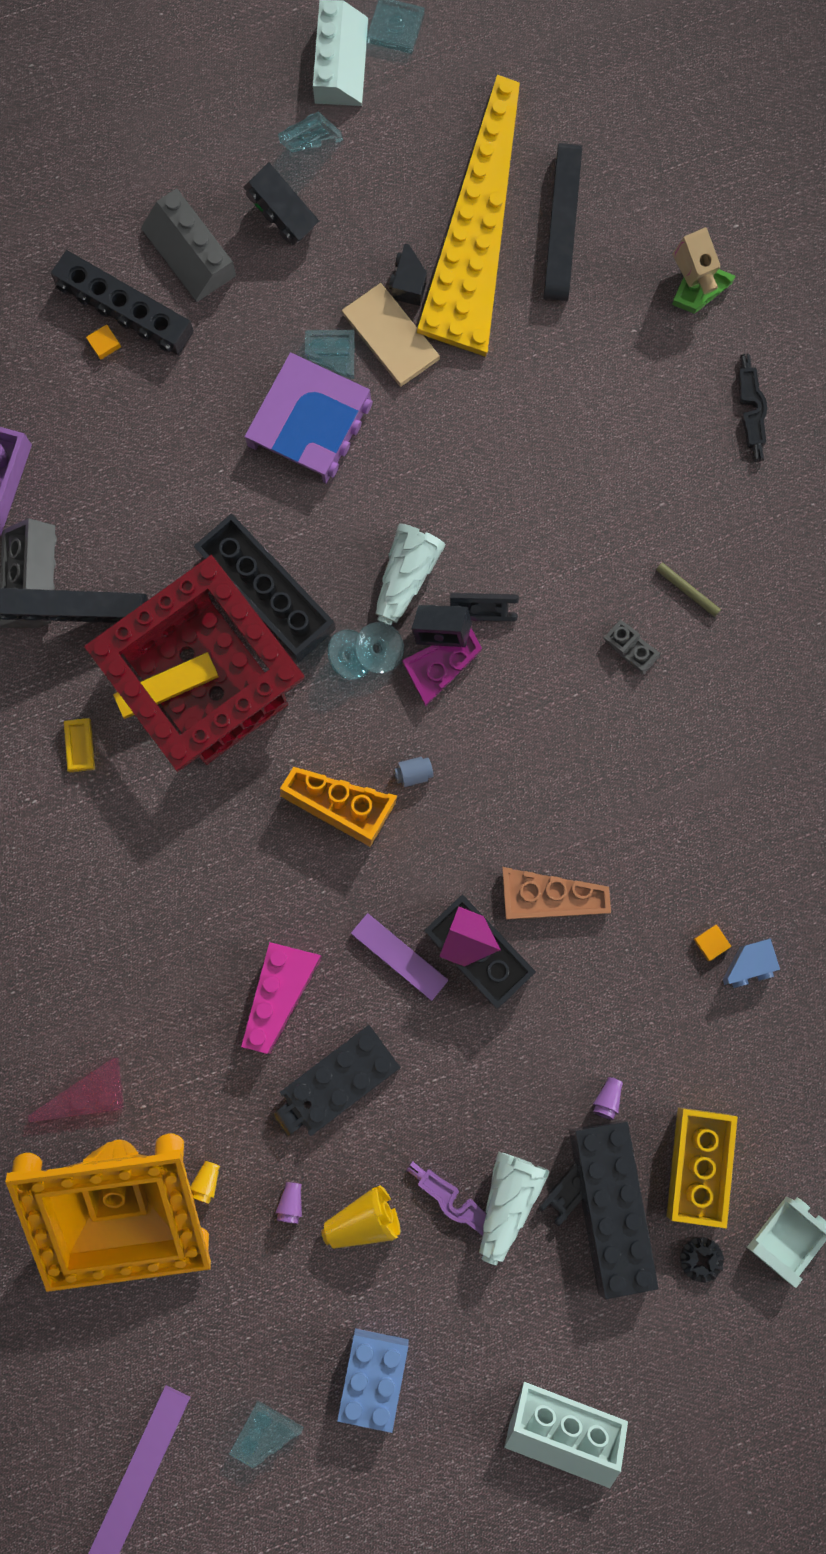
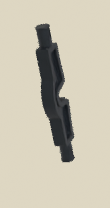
M747 353L746 356L745 354L740 355L742 368L738 373L739 402L741 404L753 405L756 410L743 413L742 423L746 434L747 447L753 449L754 462H758V460L761 462L764 461L763 446L767 441L764 419L767 414V401L759 389L757 368L751 366V355Z

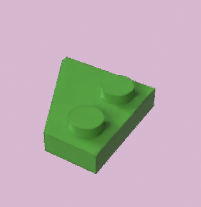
M718 269L713 276L718 288L705 295L700 284L690 287L683 277L672 305L695 314L733 283L735 275Z

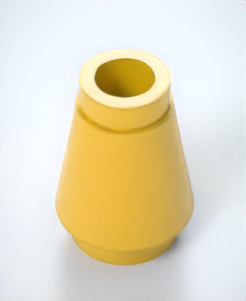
M204 1161L203 1166L190 1186L193 1199L209 1204L211 1197L214 1198L219 1165Z

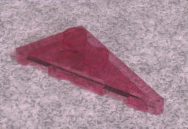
M119 1057L112 1058L28 1115V1121L36 1122L124 1109Z

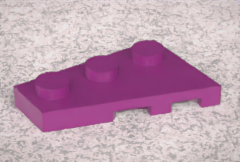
M470 629L466 647L430 646L402 660L425 707L482 651V647L473 630Z

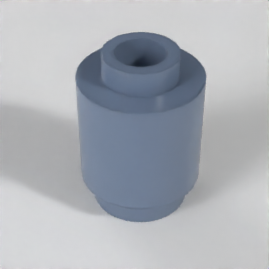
M421 756L398 762V768L394 769L396 781L398 784L402 783L403 787L427 782L428 778L434 777L432 765L428 757L423 759Z

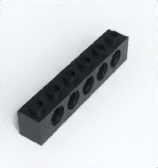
M68 250L64 252L50 273L55 282L54 285L59 291L64 294L71 293L83 305L87 306L90 304L102 316H111L123 328L129 329L130 327L137 331V334L146 341L151 339L167 353L171 351L179 355L194 333L191 321ZM84 279L83 282L76 283L78 280ZM100 291H105L101 295H96ZM120 303H126L124 306L117 307ZM146 314L142 319L137 318L139 315ZM161 326H167L165 330H158Z

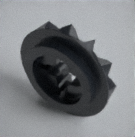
M697 1237L687 1242L683 1247L680 1255L681 1267L684 1273L692 1280L706 1283L715 1280L720 1272L723 1271L725 1258L721 1248L713 1240ZM696 1250L704 1256L710 1255V1258L707 1259L709 1269L702 1265L695 1266L699 1261Z

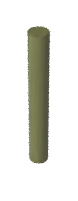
M663 562L657 567V572L712 616L716 617L721 611L718 606Z

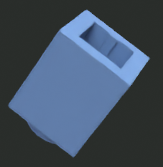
M771 939L739 947L723 978L724 985L732 983L733 988L749 984L747 979L757 976L758 981L774 977L773 971L780 970Z

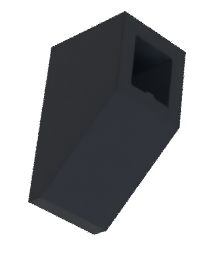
M404 244L402 253L398 252L395 267L398 268L396 275H391L389 289H392V297L395 300L421 306L427 285V272L411 246Z

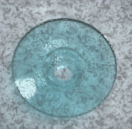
M375 622L361 629L356 637L354 649L357 660L366 670L373 673H386L393 670L400 663L404 652V644L401 635L394 627L387 623ZM374 644H377L380 647V651L378 653H375L373 651Z
M350 629L341 630L332 636L328 644V659L338 675L348 680H356L368 673L372 664V652L367 640L360 633Z

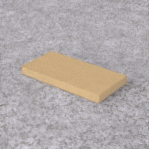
M382 283L342 310L346 320L400 387L440 360V355L424 335L416 333L417 327Z

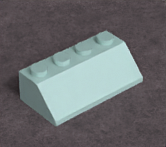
M319 0L313 78L315 104L362 106L368 17L344 0Z
M524 1382L509 1424L504 1448L611 1488L621 1472L628 1421Z

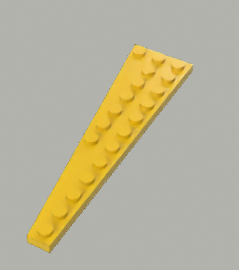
M497 75L416 332L485 357L488 353L520 85L519 82Z

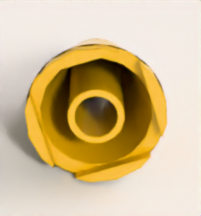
M381 1185L373 1187L324 1223V1229L321 1231L325 1244H330L335 1249L397 1239V1236L400 1235V1223L395 1208L390 1209L387 1201L391 1200L387 1191Z

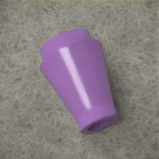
M607 1078L604 1087L593 1103V1106H595L593 1112L595 1114L614 1120L615 1114L619 1113L623 1082L615 1078Z
M286 1182L275 1212L278 1214L277 1221L298 1224L299 1217H302V1184Z

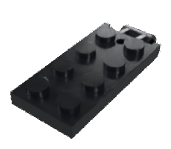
M368 1025L281 1090L279 1093L282 1097L284 1096L288 1103L271 1116L286 1137L303 1125L307 1128L309 1135L312 1136L401 1067L371 1026ZM305 1101L311 1102V1107L309 1109H306L304 1107Z

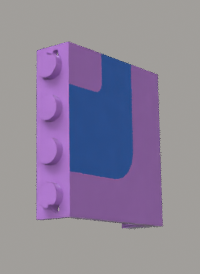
M290 352L245 435L247 446L256 450L260 445L321 474L323 482L327 484L329 478H333L338 471V461L341 455L345 456L350 447V438L352 435H357L362 422L360 420L363 414H368L373 401L371 400L370 389Z

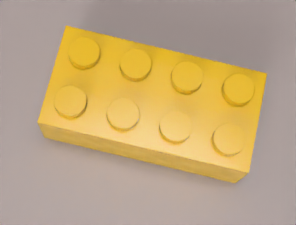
M678 1107L666 1216L671 1221L727 1228L737 1116Z

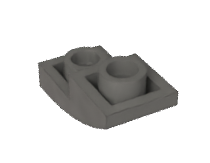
M621 619L604 637V640L622 658L643 675L660 657V653L642 640L640 634Z

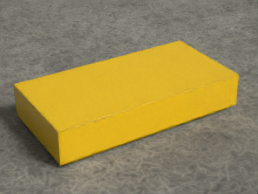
M91 719L64 721L67 771L70 773L95 770Z

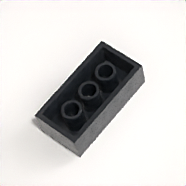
M463 894L424 930L426 936L441 951L458 907L482 915ZM485 918L500 950L466 966L452 963L495 1009H498L536 971Z

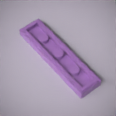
M367 913L351 932L353 936L431 1001L448 982L447 978L370 914Z

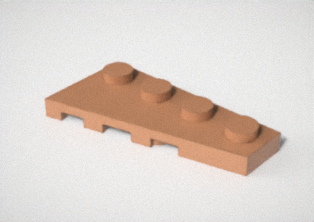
M502 867L506 920L611 913L608 886Z

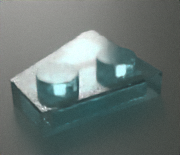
M319 111L315 114H310L306 119L287 127L286 130L278 134L280 143L292 153L306 148L322 146L321 140L335 138L336 143L343 141L341 131Z
M305 330V357L341 375L354 379L355 331Z
M257 1401L229 1455L254 1468L270 1454H274L281 1449L284 1444L295 1436H299L304 1427L262 1402Z

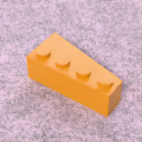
M296 767L292 768L280 788V797L369 847L378 835L397 799V795L384 794L372 788L359 787L347 781L327 778L325 775Z

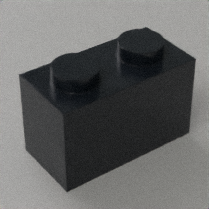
M418 605L411 629L417 645L466 647L472 621L468 607Z

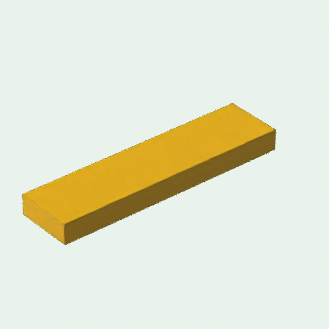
M207 652L146 679L141 684L158 705L219 676ZM118 692L113 694L123 718L126 719L133 716L134 713Z

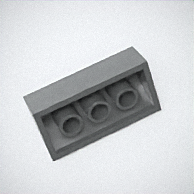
M177 188L156 201L141 230L197 303L236 276L233 261Z
M28 518L3 530L0 588L55 590L53 583L56 566L54 550L57 541L55 525ZM0 620V627L39 628L52 623V621Z

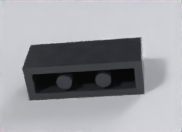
M270 162L243 187L249 200L261 207L264 217L280 229V235L288 243L291 242L295 245L319 222L318 218Z

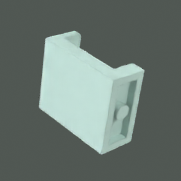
M786 1196L747 1248L784 1280L797 1288L803 1280L799 1277L826 1242V1220L819 1215L816 1218L808 1212L810 1207L798 1197L793 1200Z

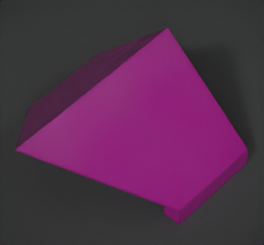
M458 907L439 957L461 966H466L499 951L500 948L484 916Z

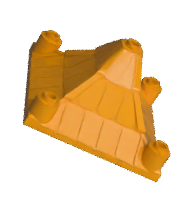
M172 1133L160 1136L156 1141L155 1155L152 1156L139 1155L138 1151L128 1141L114 1140L93 1151L83 1159V1162L41 1171L42 1160L33 1153H23L15 1157L12 1172L7 1173L5 1182L46 1292L210 1270L211 1260L208 1252L209 1233L200 1226L183 1163L184 1141L180 1136Z

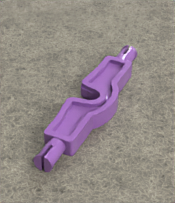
M413 1161L410 1164L411 1167H408L406 1171L419 1180L418 1185L438 1200L442 1211L456 1222L467 1223L483 1236L486 1213L472 1199H468L461 1208H454L453 1201L459 1193L458 1188L440 1178L430 1169L424 1171Z

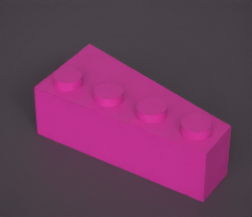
M269 942L241 1047L266 1054L271 1053L291 1013L322 959L321 955Z

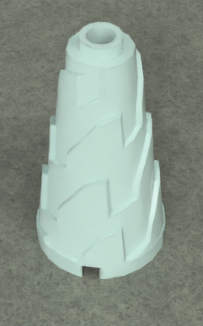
M399 524L389 552V561L382 579L383 585L377 601L375 613L378 615L377 620L388 626H391L392 622L397 623L406 611L413 596L417 595L427 574L431 573L446 545L437 537L427 532L425 534L419 532L420 529L406 524Z
M498 1152L495 1159L492 1184L486 1206L487 1214L483 1226V1237L479 1253L483 1255L482 1260L493 1265H497L498 1261H504L510 1246L515 1241L520 1228L523 1227L549 1174V1170L543 1167H535L531 1162L503 1152Z

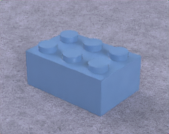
M355 1328L337 1422L392 1433L409 1339Z

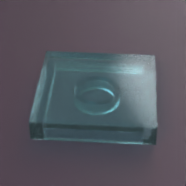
M378 0L367 35V43L412 54L425 15V8L397 0Z

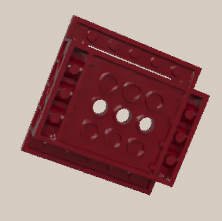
M212 555L84 646L177 772L197 757H200L208 765L287 707L289 704L285 693L305 679L304 674ZM209 591L269 670L266 673L214 607L208 595ZM185 649H192L194 651L192 659L208 652L219 677L160 703L182 732L179 735L120 655L123 654L144 681L187 662L181 659V653ZM215 688L224 690L223 698L218 701L210 698V693Z

